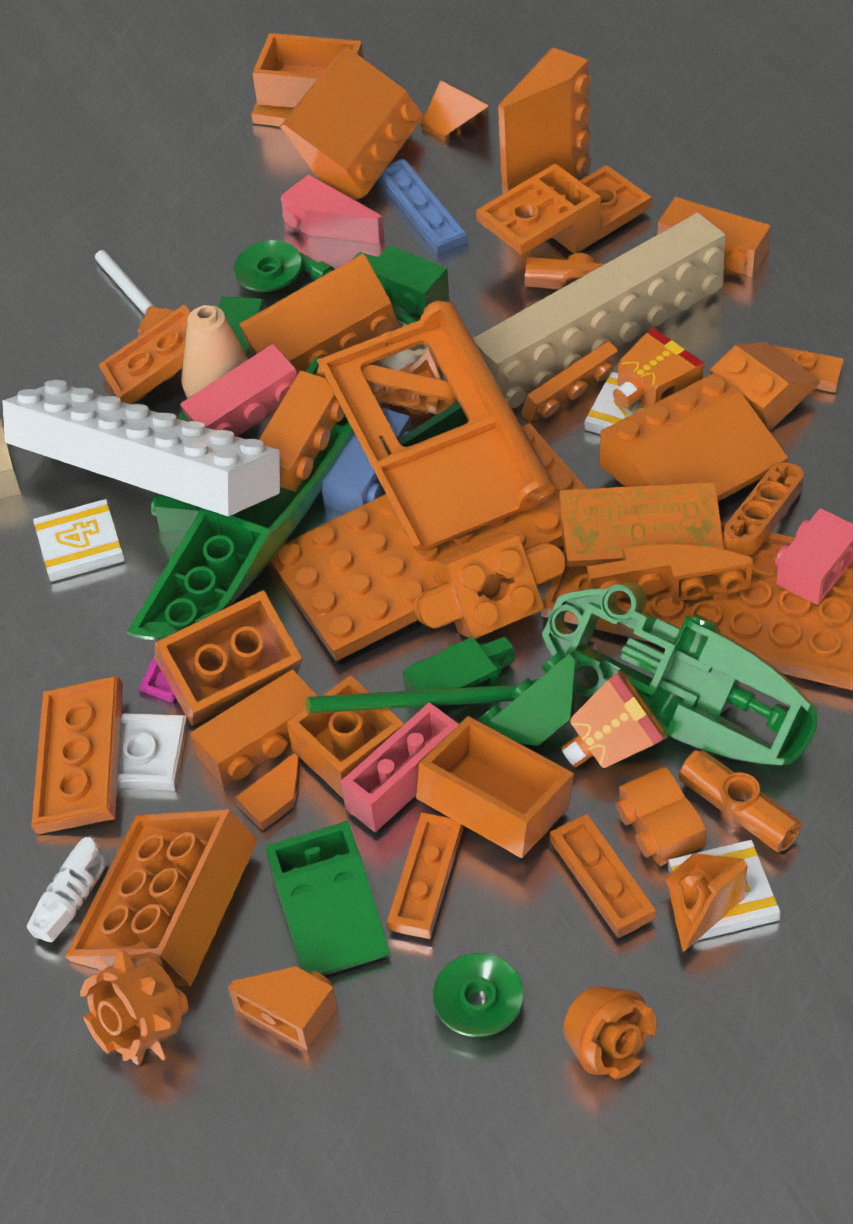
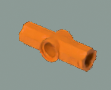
M584 253L570 255L567 260L528 257L524 277L525 286L560 290L605 264L596 263L591 256Z
M695 750L686 759L679 771V780L718 808L722 820L727 825L734 828H745L776 852L782 850L785 852L794 843L795 838L802 830V821L762 793L758 781L753 776L747 773L733 772L704 750Z

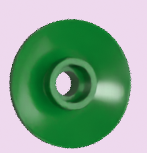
M276 240L263 241L249 246L239 254L234 263V274L240 285L257 292L275 291L289 285L298 277L302 269V259L299 251L289 243Z
M472 953L454 959L441 970L433 988L434 1007L442 1022L453 1031L471 1037L489 1036L507 1028L520 1013L524 999L523 984L517 971L504 959L486 953ZM476 998H483L487 1001L483 1005L471 1004Z

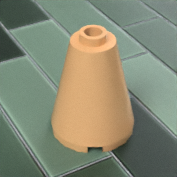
M200 306L194 309L187 319L181 379L187 398H190L248 360L224 312L216 306Z

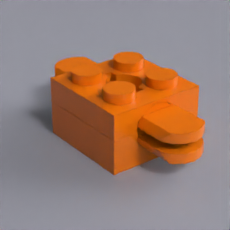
M507 531L498 532L432 560L441 584L423 591L415 597L413 605L414 614L421 623L431 628H440L455 622L458 633L469 638L473 636L476 639L545 609L537 586L559 577L564 572L565 557L562 551L555 545L540 542L524 549L518 534Z

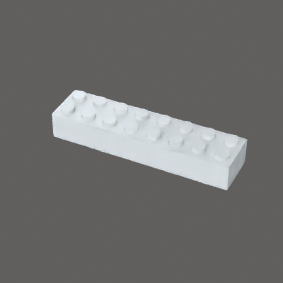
M50 380L45 382L43 387L21 390L17 396L3 400L5 443L225 516L233 515L280 493V450L265 446L261 440L242 439L234 436V433L231 431H216L206 428L202 422L183 421L177 419L176 415L172 413H157L148 410V407L145 405H131L121 402L119 397L101 396L94 394V391L89 388L68 386L67 382L63 380Z

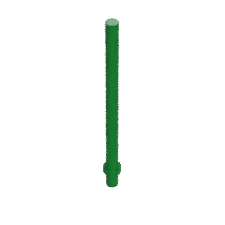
M519 684L306 697L305 705L306 711L309 714L424 707L429 702L434 706L508 702L514 700L509 693Z

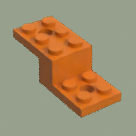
M555 163L476 210V219L520 255L525 254L551 237L575 254L650 209L652 197L608 165L603 166L579 181Z

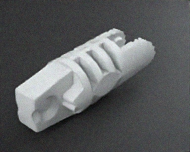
M89 836L78 842L61 866L59 873L53 878V882L47 887V892H44L27 924V929L33 937L53 942L68 923L73 920L77 913L76 910L80 909L83 901L88 897L89 891L93 889L102 875L108 862L104 855H101L99 852V846L94 838L92 839Z

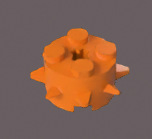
M120 949L117 952L114 965L110 967L98 955L94 956L99 972L86 979L80 990V997L87 996L90 1013L83 1017L93 1039L107 1054L114 1050L122 1054V1060L124 1061L132 1059L133 1063L139 1065L142 1063L145 1051L149 1048L164 1061L166 1056L160 1042L177 1033L181 1025V1016L188 1011V1002L185 994L180 989L175 988L171 978L164 970L162 960L156 953L148 951L144 954H133L129 957L125 950Z

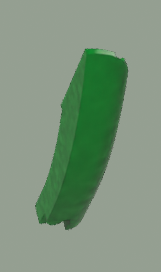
M314 357L306 371L307 373L316 375L319 357ZM345 415L340 422L337 421L330 432V439L326 448L319 451L313 461V469L310 476L306 480H302L296 492L280 487L279 494L230 516L204 508L200 509L127 630L129 636L159 641L230 607L242 595L286 542L322 490L323 479L354 434Z

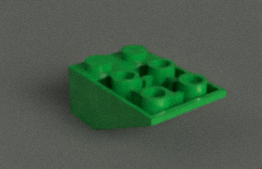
M349 821L265 846L270 872L302 970L308 973L315 971L325 976L390 955L365 868Z

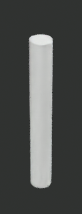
M100 250L96 253L95 260L144 315H146L150 306L155 307L105 250Z

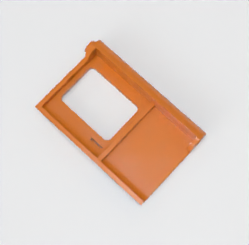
M441 300L434 301L424 309V313L419 321L393 331L385 332L380 336L317 360L415 550H426L535 506L553 494L555 490L553 482L453 303ZM425 344L431 350L466 414L468 423L412 446L403 447L390 427L361 372V368L411 347Z

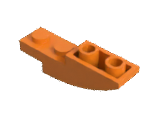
M648 544L624 547L622 561L587 567V590L607 589L612 585L630 581L641 586L646 595L669 590L672 602L696 600L705 596L735 593L740 590L750 589L753 562L749 556L709 546ZM619 591L616 600L627 598L629 595L624 591Z

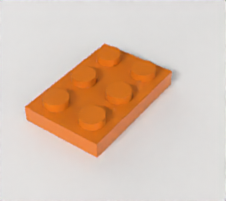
M185 304L98 365L116 396L121 399V402L132 404L140 401L149 391L163 381L173 378L177 371L183 368L187 319L191 313Z

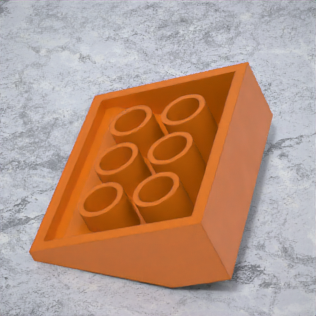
M345 46L322 72L284 120L280 128L319 181L356 200L367 195L423 119L424 115L404 88Z
M553 47L498 105L502 194L555 163L578 180L589 171L591 165V158L589 157V142L591 139V131L589 130V115L591 111L589 87L591 77L588 75V59Z
M716 373L601 430L599 466L625 487L715 482L717 501H720L763 478L774 464L788 463L787 455L741 391Z
M230 809L136 815L65 957L70 962L98 969L94 958L96 955L110 967L114 965L117 952L120 949L125 950L129 957L133 954H144L150 951L160 957L164 970L171 978L174 986H191L216 935L224 913L232 900L241 876L249 863L258 839Z

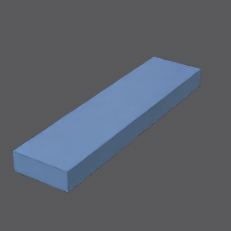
M405 159L387 166L377 181L437 255L468 243L467 233Z

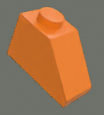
M297 966L233 980L228 987L234 1009L306 1050L309 1049L338 1008L332 983L318 972L312 971L308 973Z

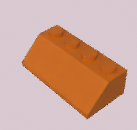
M361 254L241 322L239 326L252 357L274 344L292 364L298 374L300 370L307 371L315 356L323 358L393 330L398 327V323L390 299L364 254Z

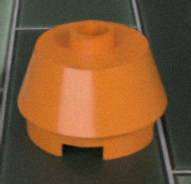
M593 986L583 991L571 1004L564 1020L563 1032L566 1041L585 1071L593 1075H610L614 1079H620L634 1071L643 1061L637 1055L644 1046L647 1035L655 1038L657 1020L654 1011L646 1006L643 997L637 992L606 986Z

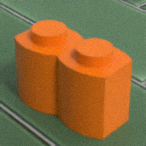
M665 766L619 786L620 800L616 802L618 814L625 825L632 824L638 832L636 840L646 858L652 856L661 867L667 864L669 859L685 856L706 846V828L693 805L685 798L676 779Z

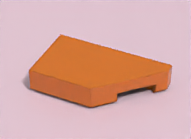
M295 753L235 797L237 807L262 831L295 807L296 784L300 767L299 758Z

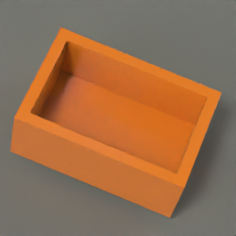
M269 33L252 72L257 104L295 108L343 47L347 46L364 59L362 41Z
M467 716L419 763L416 799L518 857L523 858L569 809L574 773Z

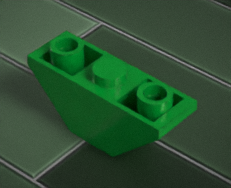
M574 650L566 656L558 651L541 666L545 671L543 676L534 683L529 678H526L509 693L514 699L504 709H501L497 704L494 705L478 721L519 744L539 746L574 715L578 655Z

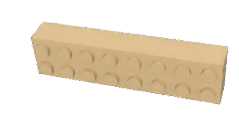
M697 212L472 338L511 409L525 402L527 394L607 341H610L618 348L627 342L633 341L637 336L654 326H659L680 311L688 309L706 296L716 293L723 286L726 234Z

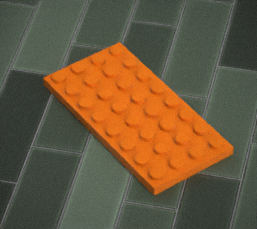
M530 423L522 426L555 486L553 494L535 506L430 549L418 551L414 549L390 500L384 494L374 499V501H370L282 545L268 564L335 661L418 620L413 608L415 597L421 592L441 584L432 560L501 531L518 534L524 549L540 542L552 544L558 548L564 546L558 497L559 491L587 488Z
M720 521L723 537L724 528L727 522ZM771 532L759 549L749 556L753 562L750 589L672 602L669 590L646 595L647 603L644 611L681 628L686 615H701L715 622L721 630V634L753 651L782 674L853 690V561L819 605H816L776 585L778 567L775 566V559L780 549L784 545L790 546L795 537ZM565 563L564 572L559 577L552 579L543 600L545 609L541 610V616L549 617L558 596L587 590L588 566L566 567ZM630 597L616 600L619 609L624 612L629 611L631 608ZM567 611L564 622L578 625V618L573 612ZM600 617L595 626L597 630L648 641L634 634V629L623 624L615 625Z

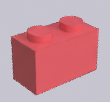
M821 508L810 521L804 520L797 530L795 540L790 546L784 545L775 559V566L778 567L776 585L819 605L853 561V524Z

